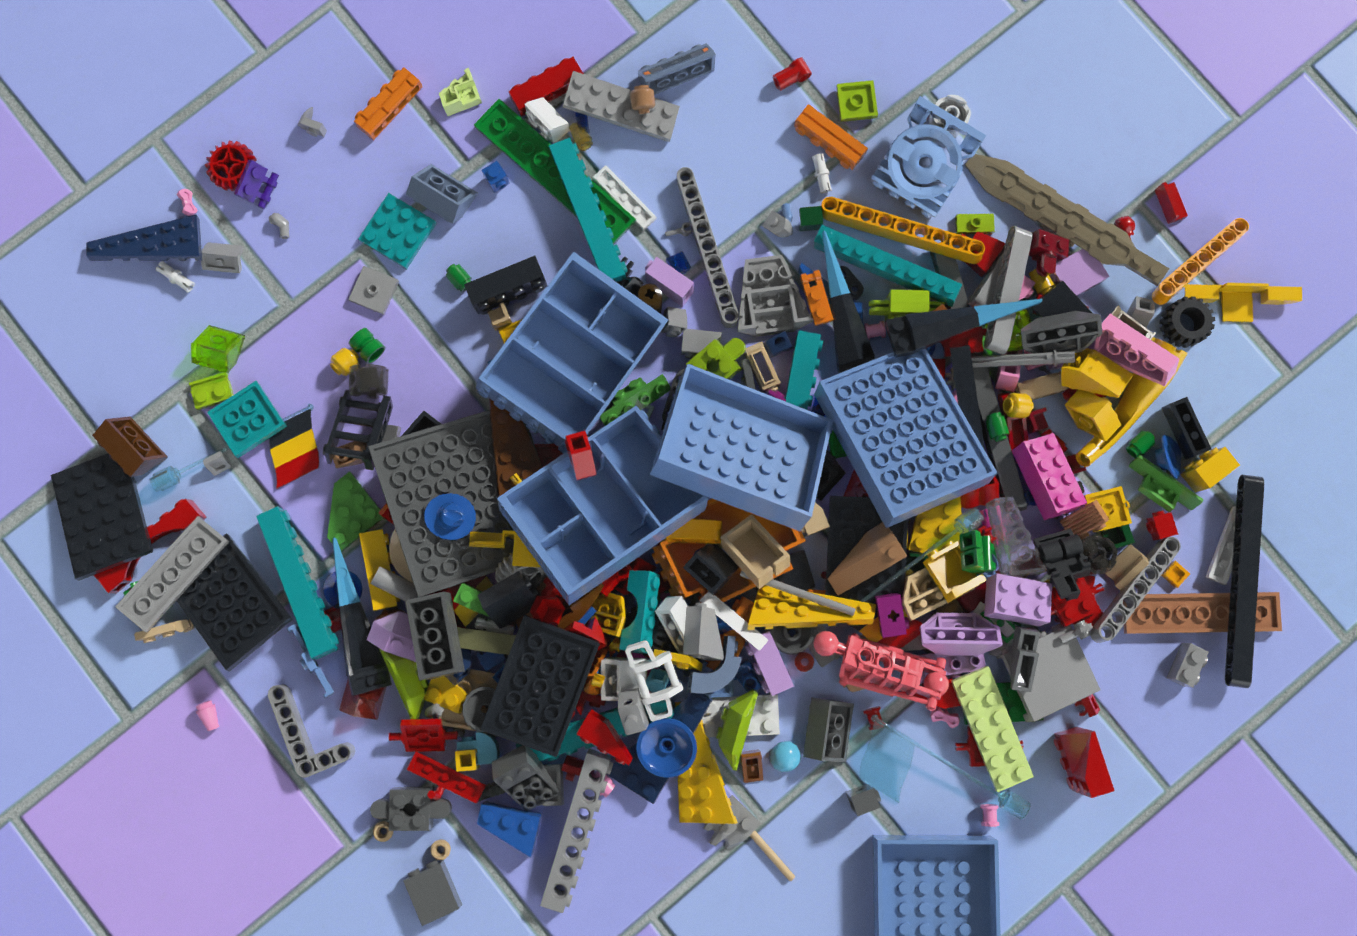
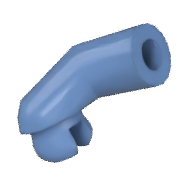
M785 203L781 206L783 217L791 223L793 218L790 204Z

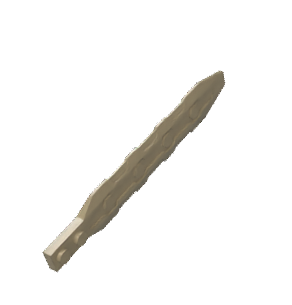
M975 154L973 158L966 162L965 167L987 193L1017 208L1026 217L1033 221H1038L1056 232V235L1069 239V241L1089 252L1090 256L1103 264L1125 266L1156 286L1159 285L1170 269L1136 249L1125 231L1111 223H1106L1091 214L1085 207L1061 196L1055 189L1046 184L1043 185L1024 173L1025 171L1012 163Z

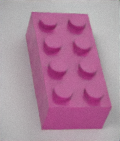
M1054 433L1024 441L1012 450L1044 520L1073 512L1087 504Z

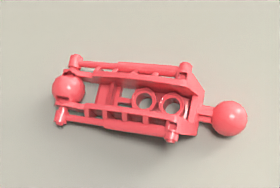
M822 631L814 639V648L821 656H831L834 653L843 656L839 674V683L842 686L849 684L884 695L897 696L926 705L929 711L936 710L937 700L941 699V696L946 693L949 687L946 671H944L946 660L943 657L933 660L904 652L903 649L860 638L857 633L848 635L846 644L840 643L836 635L830 631ZM860 655L865 656L866 661H863ZM879 661L883 662L884 668L879 665ZM893 670L901 672L899 679L891 676ZM922 672H926L928 674L923 680V687L919 686ZM917 693L922 696L928 697V699H922L919 697H915L913 695Z

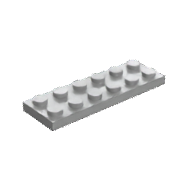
M575 71L572 73L563 108L667 142L671 140L680 106L655 98V107L650 109V113L639 114L638 111L633 110L631 107L630 92L632 90Z
M197 516L115 607L144 632H148L229 541L202 518Z

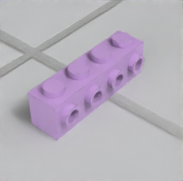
M935 653L919 655L933 660L939 657L945 658L946 665L944 671H946V676L950 675V678H958L962 676L961 673H970L986 666L984 653L978 656L937 655ZM922 672L920 684L923 683V679H925L928 673Z

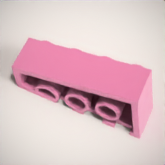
M1109 314L1102 322V335L1096 338L1094 350L1128 371L1162 386L1168 383L1176 373L1179 362L1178 357L1112 314Z

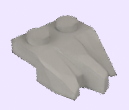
M733 795L729 797L730 807L738 823H706L704 826L705 830L714 831L709 843L716 846L724 840L725 849L737 847L761 824Z

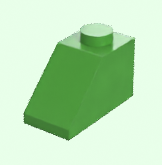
M462 583L453 601L488 616L477 596L483 591L469 584Z

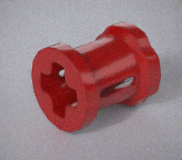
M880 706L863 711L870 725L868 727L869 730L886 726L879 712Z

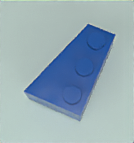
M484 801L481 804L477 825L531 858L542 814Z

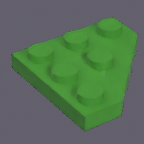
M350 471L334 483L327 535L332 544L333 538L337 539L341 552L360 538L359 533L369 531L384 519L379 514L381 510Z

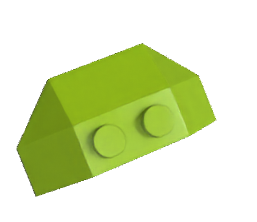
M379 649L410 719H418L426 701L424 697L429 686L428 681L419 680L416 662Z
M755 689L728 703L727 708H723L721 720L724 721L722 727H718L716 733L719 747L732 769L736 771L758 696Z

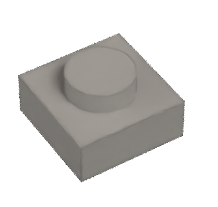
M221 451L203 460L204 466L214 476L231 468L230 461Z

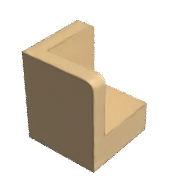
M504 302L500 303V308L488 312L495 331L512 323Z

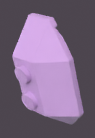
M398 611L373 622L367 637L369 642L383 651L416 662L407 613Z
M936 613L920 626L922 646L937 655L978 656L1003 645L1000 627L996 624L993 625L990 621L976 613Z

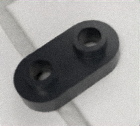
M840 266L841 271L846 275L844 279L852 299H859L864 291L862 283L848 267ZM851 287H856L858 291L853 292Z

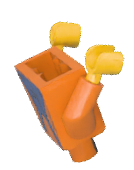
M615 637L606 649L601 648L597 651L583 687L584 692L591 695L601 694V688L606 677L601 675V660L612 657L616 651H620V639Z

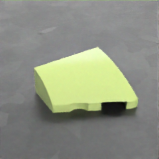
M469 68L464 70L465 74L459 80L454 79L447 88H444L439 93L447 116L482 103Z

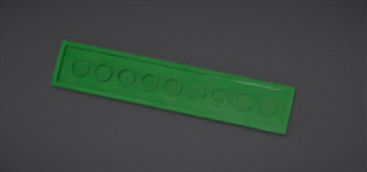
M498 99L474 124V127L577 218L549 148L551 144L503 101ZM592 181V193H596L599 198L600 204H598V208L600 211L603 210L606 215L607 221H605V225L607 228H611L614 238L611 240L615 244L635 223L636 219Z

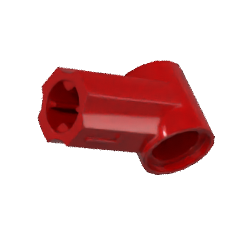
M803 57L794 60L789 67L774 74L772 78L777 89L781 91L796 82H804L810 78L812 72Z
M626 565L603 581L601 593L607 597L620 581L627 580L629 578V571L632 570L631 566Z

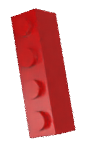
M574 56L563 59L554 67L546 68L543 73L531 76L523 84H517L508 91L521 117L526 115L525 104L527 102L542 97L547 102H550L567 93L573 71L584 74Z

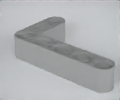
M282 684L269 689L268 698L298 776L306 778L353 758L355 747L349 742L315 754L290 688ZM278 689H281L283 691V696L281 699H279L276 696V691ZM285 707L289 708L290 715L288 717H285L283 714V709ZM292 725L297 729L295 736L290 733ZM298 744L304 747L302 754L297 751ZM342 747L347 748V757L341 755L340 750ZM323 755H327L329 757L330 761L328 765H325L322 762ZM305 762L311 766L309 773L304 770Z

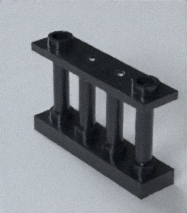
M345 390L344 396H341L339 400V410L328 443L323 447V455L326 458L327 464H331L334 455L361 459L364 461L366 470H374L368 446L383 441L393 409L391 396L383 395L382 401L375 404L352 400L350 391ZM350 407L377 411V417L373 419L347 415ZM345 423L372 427V432L368 435L343 432L342 430ZM339 439L367 443V448L363 451L337 448Z

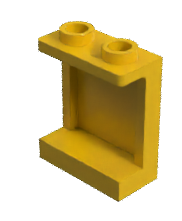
M960 540L955 543L953 541L946 543L942 546L943 550L938 551V549L931 551L927 554L928 558L923 562L948 603L987 581L983 574L977 576L961 569L962 552L959 549Z

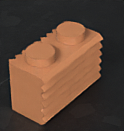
M1095 500L1060 520V523L1064 530L1071 529L1074 535L1077 534L1083 540L1089 536V531L1095 529L1097 532L1106 527L1105 523L1109 518L1099 502Z

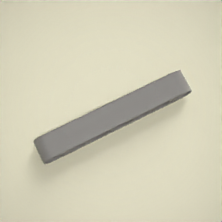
M1012 226L1009 230L992 304L1019 301L1032 241V232L1017 226ZM1016 312L988 323L984 340L985 349L999 354L1007 352Z
M1168 537L1155 544L1146 556L1149 565L1117 594L1091 629L1092 635L1090 636L1093 641L1102 643L1112 640L1179 552L1181 545L1177 538ZM1123 600L1126 602L1127 607L1123 605ZM1112 615L1115 616L1116 622L1113 621ZM1101 629L1104 631L1105 637L1102 636Z

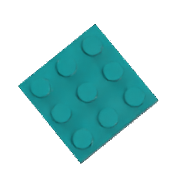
M388 193L358 240L407 269L437 222Z
M254 381L207 412L236 458H240L287 427L257 381Z

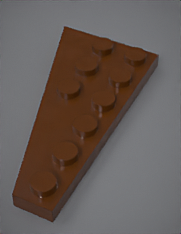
M489 398L499 497L516 486L510 479L515 473L523 481L543 468L523 421L513 419L509 411L499 409L494 405V401Z

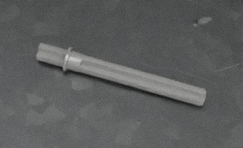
M1056 350L1050 353L971 356L973 367L1054 364V366H1057L1060 363H1075V352H1056Z

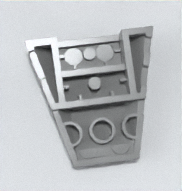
M783 255L745 260L738 332L760 337L780 334L784 331L786 333L794 332L813 322V318L807 310L806 303L802 299L797 285L794 283Z

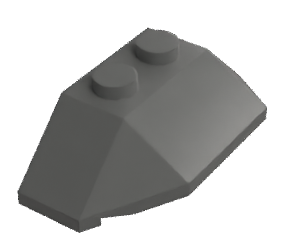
M1080 311L1036 318L1021 329L1022 347L1032 354L1054 352V350L1056 352H1083L1097 337L1102 335L1101 315Z

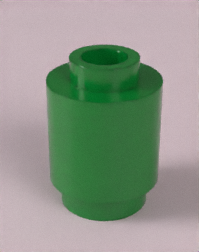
M452 264L446 270V278L457 290L463 293L466 291L464 284L471 282L472 278L460 264Z
M1001 412L986 416L987 421L985 423L990 439L995 440V442L1006 440V436L1010 433L1005 417L1002 416Z
M1140 431L1128 442L1126 451L1133 458L1139 455L1143 456L1155 445L1154 435L1149 431Z

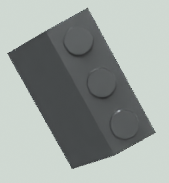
M811 697L803 757L819 761L846 763L853 703Z

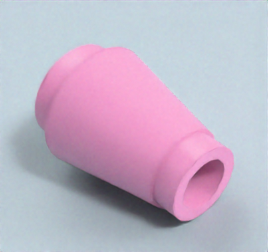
M211 700L196 706V714L207 728V731L219 727L216 706Z

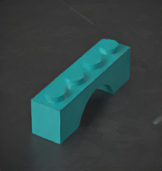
M629 571L627 590L635 596L638 611L632 624L622 629L619 650L625 651L628 645L641 641H647L650 647H652L660 574L651 571ZM643 647L631 651L633 653H647Z

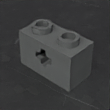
M868 784L845 792L851 809L857 816L880 808L878 803L881 801L880 795L874 787Z

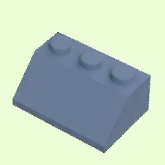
M430 164L411 176L406 195L453 224L463 217L477 196V192Z

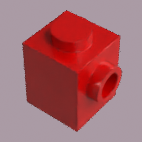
M1164 510L1152 513L1153 517L1146 518V528L1151 534L1153 541L1178 535L1172 512L1164 513Z

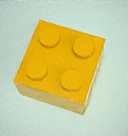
M1078 390L1065 404L1078 429L1104 441H1107L1121 426L1117 418L1118 414L1111 406L1112 403L1105 397L1100 398L1094 393Z
M1215 447L1210 451L1200 454L1198 456L1200 459L1196 462L1192 461L1184 467L1185 471L1180 475L1194 492L1210 489L1239 467L1240 464L1226 447L1219 449Z

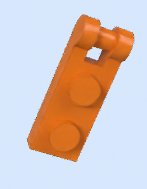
M815 270L812 274L808 275L806 273L801 274L800 278L814 326L832 322L834 319L820 271ZM815 281L816 286L810 287L809 282Z

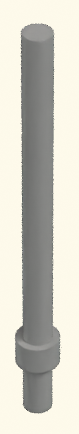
M741 571L740 576L750 579L743 571ZM774 579L765 584L851 616L854 615L856 610L853 607Z

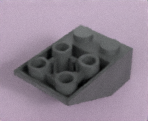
M522 745L492 762L493 781L525 811H529L560 794L543 764L529 747Z

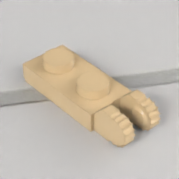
M183 619L151 628L148 632H136L134 636L136 641L149 643L156 641L155 637L161 635L163 638L174 636L175 631L189 632L195 626L190 619Z

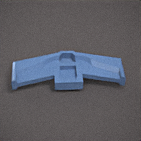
M298 624L288 627L287 631L294 633L304 652L301 654L303 659L299 660L305 671L309 670L310 673L315 672L326 692L323 694L324 699L333 695L334 690L316 659L310 657Z

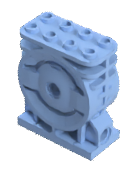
M920 96L907 117L909 128L894 140L872 175L871 180H873L872 185L878 189L886 188L889 190L888 194L897 200L901 197L906 200L905 205L912 209H915V207L921 209L920 214L930 219L932 216H937L957 184L962 173L963 160L973 158L987 135ZM932 115L933 118L944 123L945 127L943 129L939 126L925 123L929 116ZM911 121L918 125L913 127ZM952 128L960 134L966 135L960 146L947 129ZM907 137L912 140L921 137H931L939 140L948 150L950 163L956 165V170L946 165V154L939 144L930 140H921L911 144L905 139ZM961 151L965 152L968 155L962 156ZM894 155L903 159L905 174L917 184H930L938 180L945 184L946 187L942 188L937 184L931 187H917L910 184L902 175L900 162L893 158ZM923 157L930 160V165L926 168L921 167L919 164L920 159Z

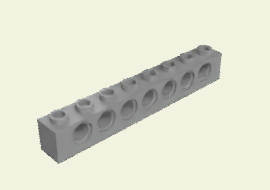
M588 749L540 904L542 907L563 913L565 906H570L573 895L569 893L571 888L576 887L578 876H575L576 870H581L584 857H581L583 850L587 851L589 845L588 831H593L596 822L592 818L594 812H599L602 801L598 799L600 793L605 792L608 783L604 779L606 774L611 773L613 762H610L612 755L593 749ZM597 770L601 776L594 778L590 772ZM591 789L595 795L589 797L585 794V790ZM585 808L589 814L583 816L579 813V809ZM578 827L582 829L583 833L580 835L576 834L573 828ZM570 846L575 847L577 852L570 853L567 848ZM562 866H569L571 871H563ZM556 885H563L565 890L559 891Z

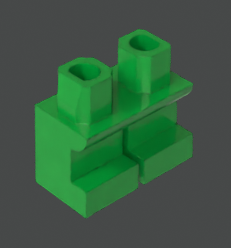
M977 530L959 535L960 551L963 552L961 553V569L963 571L977 575L996 570V563L992 561V554L995 551L994 544L991 543L990 536H981L980 531Z

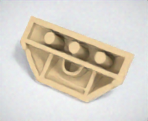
M926 567L906 577L902 604L910 621L948 603Z

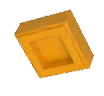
M1173 561L1161 576L1175 588H1178L1190 573L1177 561Z

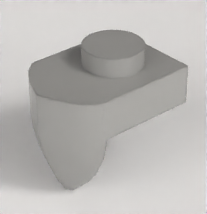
M310 107L301 116L298 126L312 136L317 137L320 135L325 137L327 130L322 123L312 120L313 107Z
M773 210L762 225L778 237L784 238L792 235L793 230L790 221Z

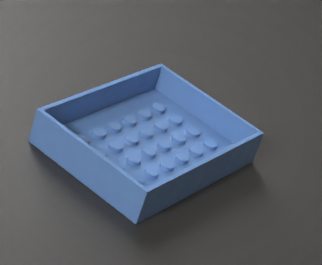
M926 349L915 354L895 358L894 352L819 382L814 395L826 418L833 420L832 429L886 528L989 484L997 474L996 469Z
M687 364L678 381L650 475L801 531L813 514L833 420Z
M873 835L874 936H1001L998 840L991 835Z

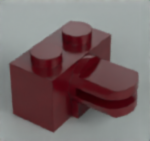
M1038 229L1032 232L1028 256H1031L1032 260L1037 261L1036 272L1038 275L1046 277L1056 272V262L1068 258L1069 239Z

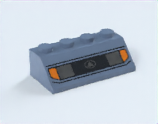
M707 43L703 45L698 44L692 47L691 50L686 52L680 51L671 58H663L656 64L643 66L638 70V78L641 85H649V88L654 90L655 95L714 71L716 54Z

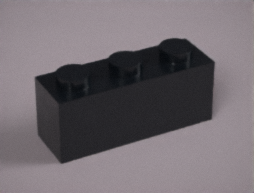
M1188 397L1161 407L1185 460L1212 450Z

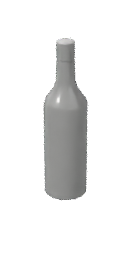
M379 567L370 583L403 601L418 598L412 582L382 567Z

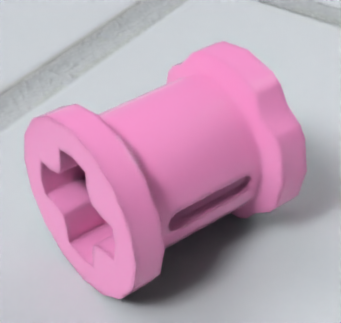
M880 321L878 324H864L869 340L874 337H886L884 321Z
M981 804L980 808L983 810L981 825L988 827L999 826L997 821V809L999 806L997 804Z

